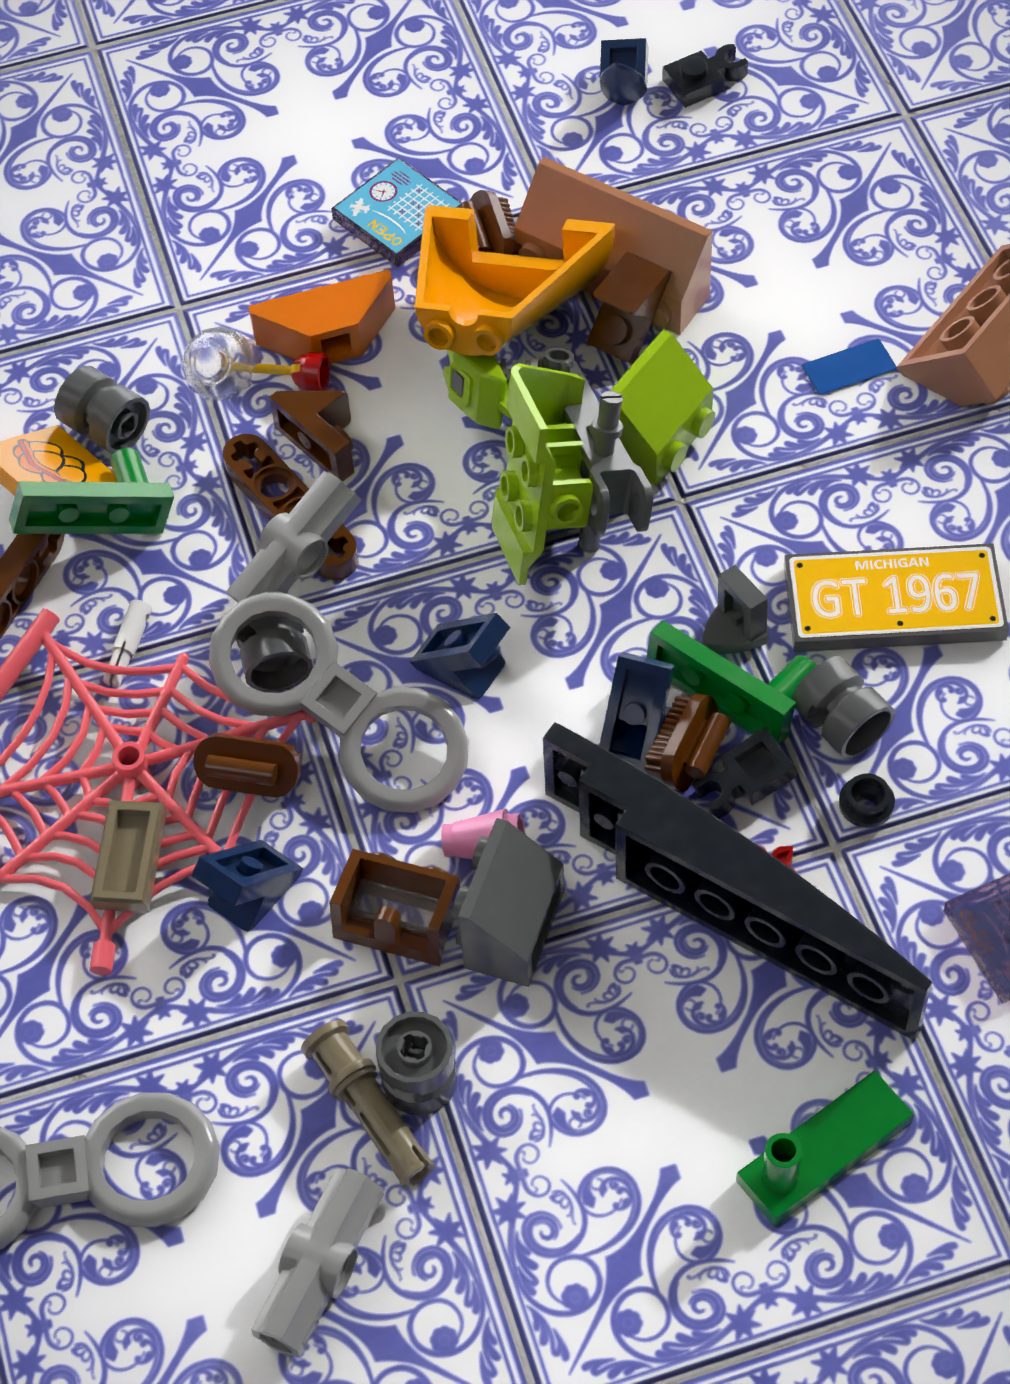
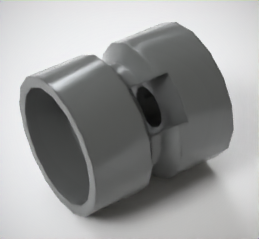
M82 366L74 370L59 388L55 398L54 413L56 419L81 435H88L87 438L113 455L117 450L132 448L138 442L148 424L150 406L149 402L124 385H117V382L93 366Z
M266 616L250 622L239 632L236 641L240 648L239 653L246 683L250 687L262 692H278L299 685L309 677L313 664L307 639L302 634L304 629L301 624L286 617Z
M834 656L814 667L798 684L791 699L796 702L795 709L813 728H822L821 736L843 759H852L867 751L884 735L894 720L895 710L873 687L862 688L864 683L862 676L842 656Z
M425 1012L403 1013L386 1023L376 1039V1058L385 1095L397 1110L409 1115H428L439 1111L451 1100L457 1088V1068L454 1058L453 1040L448 1027L438 1017Z

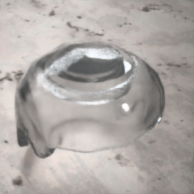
M222 326L202 330L188 343L182 359V371L192 392L211 402L229 400L237 392L252 385V371L256 364L261 363V356L253 341L245 335Z

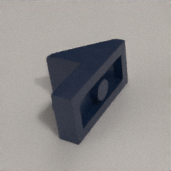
M498 613L437 624L410 663L415 669L472 698L480 699L505 666V659L499 653L501 649L499 643L511 627Z
M626 652L618 655L599 746L646 772L644 766L647 764L645 756L648 755V750H650L653 741L662 729V725L665 724L664 720L667 718V713H669L670 707L666 705L675 668L674 664Z
M257 840L200 856L191 876L209 888L208 905L210 908L243 931L248 932L255 928L297 881L303 868L263 840Z

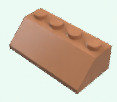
M546 157L540 160L514 227L515 241L522 245L518 255L564 260L561 229L567 219L614 223L615 237L610 256L597 278L582 291L593 295L594 290L626 252L633 253L667 268L672 273L651 324L657 327H664L681 335L710 297L713 230Z
M1010 244L1000 246L897 366V369L903 376L961 407L979 403L991 405L1000 401L1010 391Z

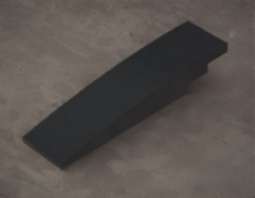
M556 722L552 724L543 737L545 795L579 812L580 836L616 855V879L909 1039L916 1040L921 1031L932 986V981L835 901L744 835L634 765Z

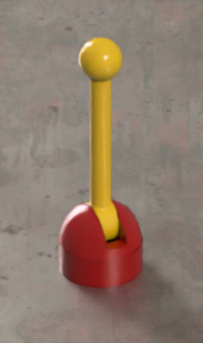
M309 352L301 354L293 361L291 366L230 362L224 356H218L212 361L213 372L220 376L228 374L229 371L290 375L294 384L306 391L326 390L330 378V362L326 353Z

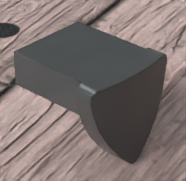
M736 565L718 575V605L710 615L704 630L703 645L717 654L744 652L765 645L768 642V599Z

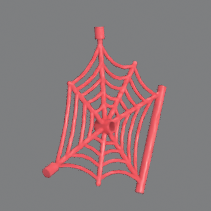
M43 608L0 666L1 702L41 646L44 645L48 651L45 678L35 706L19 734L0 755V767L27 738L38 719L53 681L55 663L65 676L61 708L49 736L30 760L0 785V798L12 796L29 813L40 834L23 849L11 826L0 814V828L16 855L0 868V885L2 883H36L63 892L84 908L100 931L99 940L93 943L89 970L96 975H110L113 970L116 945L112 942V936L134 912L123 911L115 919L116 910H104L103 918H101L91 902L65 883L40 875L12 874L26 862L57 861L75 866L94 879L96 870L79 858L57 852H38L52 840H65L87 846L99 854V843L91 838L63 831L77 819L97 822L104 826L106 819L104 815L87 811L93 806L108 807L109 800L112 799L103 797L121 782L123 783L121 801L164 803L165 808L171 814L166 816L165 825L180 823L188 831L163 838L161 848L195 839L200 844L199 846L176 851L160 858L157 869L180 859L207 852L211 854L222 850L212 838L232 791L222 790L206 832L192 819L204 785L198 777L189 797L186 810L173 799L181 772L195 753L199 743L209 735L187 725L166 709L171 697L191 712L215 723L236 727L220 732L244 737L255 735L254 738L263 739L269 730L287 725L277 740L278 742L286 743L300 721L307 719L309 724L317 720L303 710L283 717L274 716L257 722L220 716L197 706L175 689L182 674H184L202 689L232 703L217 686L207 682L187 666L189 656L186 653H180L173 664L152 667H122L93 661L68 649L52 638L50 634L60 622V619L52 611ZM67 658L87 668L110 674L143 676L169 673L163 687L140 690L106 688L81 680ZM73 688L85 706L79 733L64 757L40 778L19 782L35 768L56 741L69 711ZM89 691L107 697L138 699L158 696L153 708L122 710L98 705ZM106 715L127 719L148 717L144 728L112 724ZM92 716L99 726L93 750L79 770L58 774L71 762L86 738ZM163 716L178 729L197 738V740L175 745L162 739L155 733V730ZM118 733L139 736L137 742H124ZM106 737L114 748L112 754L113 763L92 767L101 753ZM150 741L163 748V750L145 754ZM181 757L171 772L165 791L152 777L151 766ZM109 776L92 791L89 780ZM80 782L84 798L70 809L55 787ZM145 786L151 793L133 800L136 788ZM44 789L57 804L63 816L47 829L38 810L22 795L23 793ZM246 794L224 850L235 847L245 818L256 795ZM196 864L184 868L154 885L152 898L171 885L191 876Z

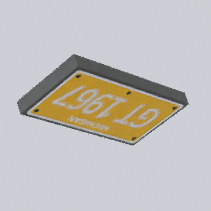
M994 543L784 555V574L794 652L1007 641L1009 627Z

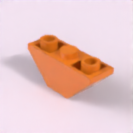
M389 269L248 306L256 345L293 360L304 353H326L330 364L362 356L396 309L392 275Z

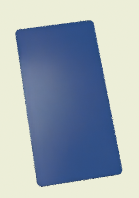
M874 339L802 364L804 371L819 395L897 369L896 364L880 339Z

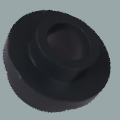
M864 773L857 775L846 782L840 791V812L847 821L858 827L873 828L880 826L889 820L894 811L895 796L892 789L883 778L875 774ZM860 800H870L875 806L864 807L857 802Z

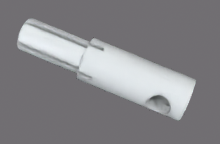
M142 600L130 601L112 647L113 655L109 665L127 667L129 661L134 658L145 630L146 622L152 612V607ZM105 672L103 682L107 686H111L112 683V687L117 688L121 685L124 675Z

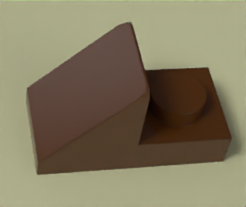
M626 252L593 292L592 297L602 301V305L586 344L625 362L634 363L637 360L672 271L633 253Z
M276 391L269 396L275 429L325 472H330L342 482L355 473L352 458L353 443L349 435L343 430L351 422L348 394L345 391Z

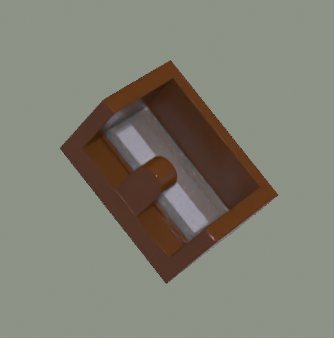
M352 849L329 902L333 938L440 967L444 946L455 920L452 917L454 902L460 889V876L449 874L447 871L435 866L422 867L399 861L385 853H368Z

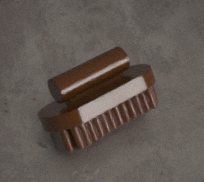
M487 190L476 191L469 201L462 202L457 208L474 209L479 251L518 255L522 245L515 241V223L511 208H509L508 199L498 197L496 193Z
M709 695L676 696L672 707L669 709V713L666 715L667 718L664 720L665 724L662 725V729L653 741L650 750H648V755L645 756L647 764L644 766L646 773L675 791L685 792L691 786L694 778L699 780L705 778L731 724V720L726 715L718 712L715 699Z
M214 733L207 736L197 746L193 765L198 779L207 787L277 798L288 794L298 783L301 774V753L295 751L294 745H288L284 742Z

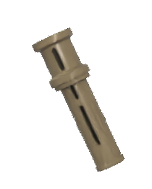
M337 1019L324 1024L306 1038L301 1046V1052L306 1059H314L329 1081L327 1088L331 1096L338 1099V1101H345L349 1108L352 1109L374 1145L392 1168L401 1186L409 1188L411 1184L412 1186L418 1184L434 1170L435 1164L428 1157L424 1149L421 1148L412 1135L411 1130L375 1080L377 1077L376 1065L371 1059L361 1056L348 1037L350 1030L347 1023L342 1019Z

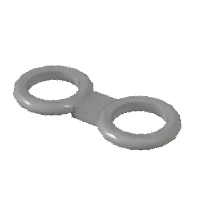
M265 592L241 600L222 616L211 636L209 665L217 687L234 705L255 715L283 717L303 710L340 737L339 760L346 780L364 801L387 812L415 813L438 805L457 788L468 766L469 740L460 717L442 698L420 688L393 687L378 693L337 664L338 644L331 624L313 604L292 594ZM266 616L286 617L301 624L312 636L316 648V663L309 677L296 688L282 693L260 692L246 685L235 673L231 662L232 645L239 632L250 622ZM397 710L415 711L430 718L441 730L447 745L446 761L440 773L428 784L411 790L393 789L378 782L366 769L361 755V741L368 727L380 716Z
M142 1092L115 1102L94 1120L86 1136L80 1135L27 1145L17 1133L0 1126V1155L5 1156L13 1165L17 1177L15 1195L5 1213L0 1216V1250L4 1249L26 1230L37 1209L90 1200L105 1217L129 1227H158L184 1217L205 1198L217 1176L220 1145L212 1122L194 1103L171 1093ZM144 1119H166L180 1125L192 1137L195 1146L194 1161L185 1181L170 1194L153 1200H133L117 1193L108 1184L103 1171L105 1153L114 1137L130 1124Z

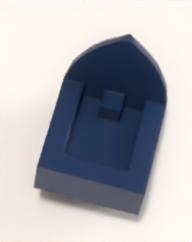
M646 38L601 40L599 84L603 95L608 100L625 106L637 101L647 92L649 46Z

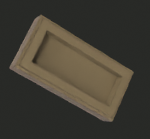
M109 800L90 902L94 909L149 912L167 815L164 803Z

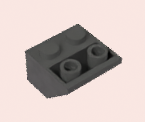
M496 818L489 838L481 836L476 844L472 858V869L476 871L470 887L462 885L454 902L452 917L459 920L456 944L462 946L465 969L529 987L565 890L564 864L510 822Z

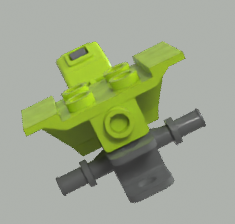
M553 347L547 349L544 352V356L539 358L537 367L531 366V360H525V364L518 363V360L513 359L511 369L506 367V359H501L499 365L495 355L467 356L446 349L450 359V366H444L443 377L449 391L448 398L476 424L499 429L502 425L503 414L512 419V426L507 427L505 435L508 454L506 470L501 472L500 487L495 491L491 526L518 585H526L528 569L543 553L546 530L581 527L577 546H579L581 551L587 553L599 550L600 536L606 531L609 519L608 514L624 513L628 515L637 532L648 530L653 506V491L643 470L632 462L619 439L623 432V423L619 420L623 402L621 394L614 391H605L601 393L599 403L579 365L574 360V354L565 348Z

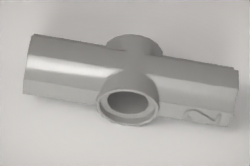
M323 471L289 514L286 512L280 513L266 524L259 538L260 550L228 588L226 593L239 603L241 600L258 593H287L298 578L302 580L314 575L326 560L329 548L327 542L359 504L361 499L333 474Z
M336 1167L307 1224H299L289 1237L279 1262L278 1272L280 1275L251 1328L253 1336L264 1342L268 1347L284 1355L300 1358L307 1347L312 1333L317 1328L331 1298L337 1299L347 1286L357 1262V1246L384 1196L383 1188L374 1183L367 1175L351 1168L341 1169Z

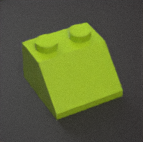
M665 329L659 333L610 390L618 392L623 397L619 420L623 423V432L619 439L632 462L641 467L648 481L655 486L659 484L669 471L675 472L681 466L689 446L697 437L700 439L704 438L715 420L716 414L712 410L713 387L674 335Z

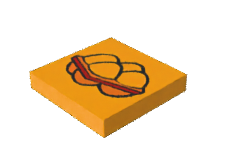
M59 425L0 441V484L14 496L18 481L116 482L114 473Z

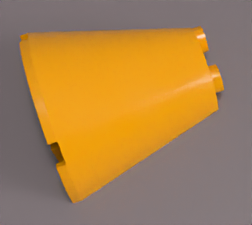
M428 205L424 213L414 307L417 319L424 329L423 336L425 341L434 349H448L467 356H493L497 354L503 345L585 289L597 278L610 256L615 237V224L567 219L561 229L564 260L481 252L478 250L474 209Z

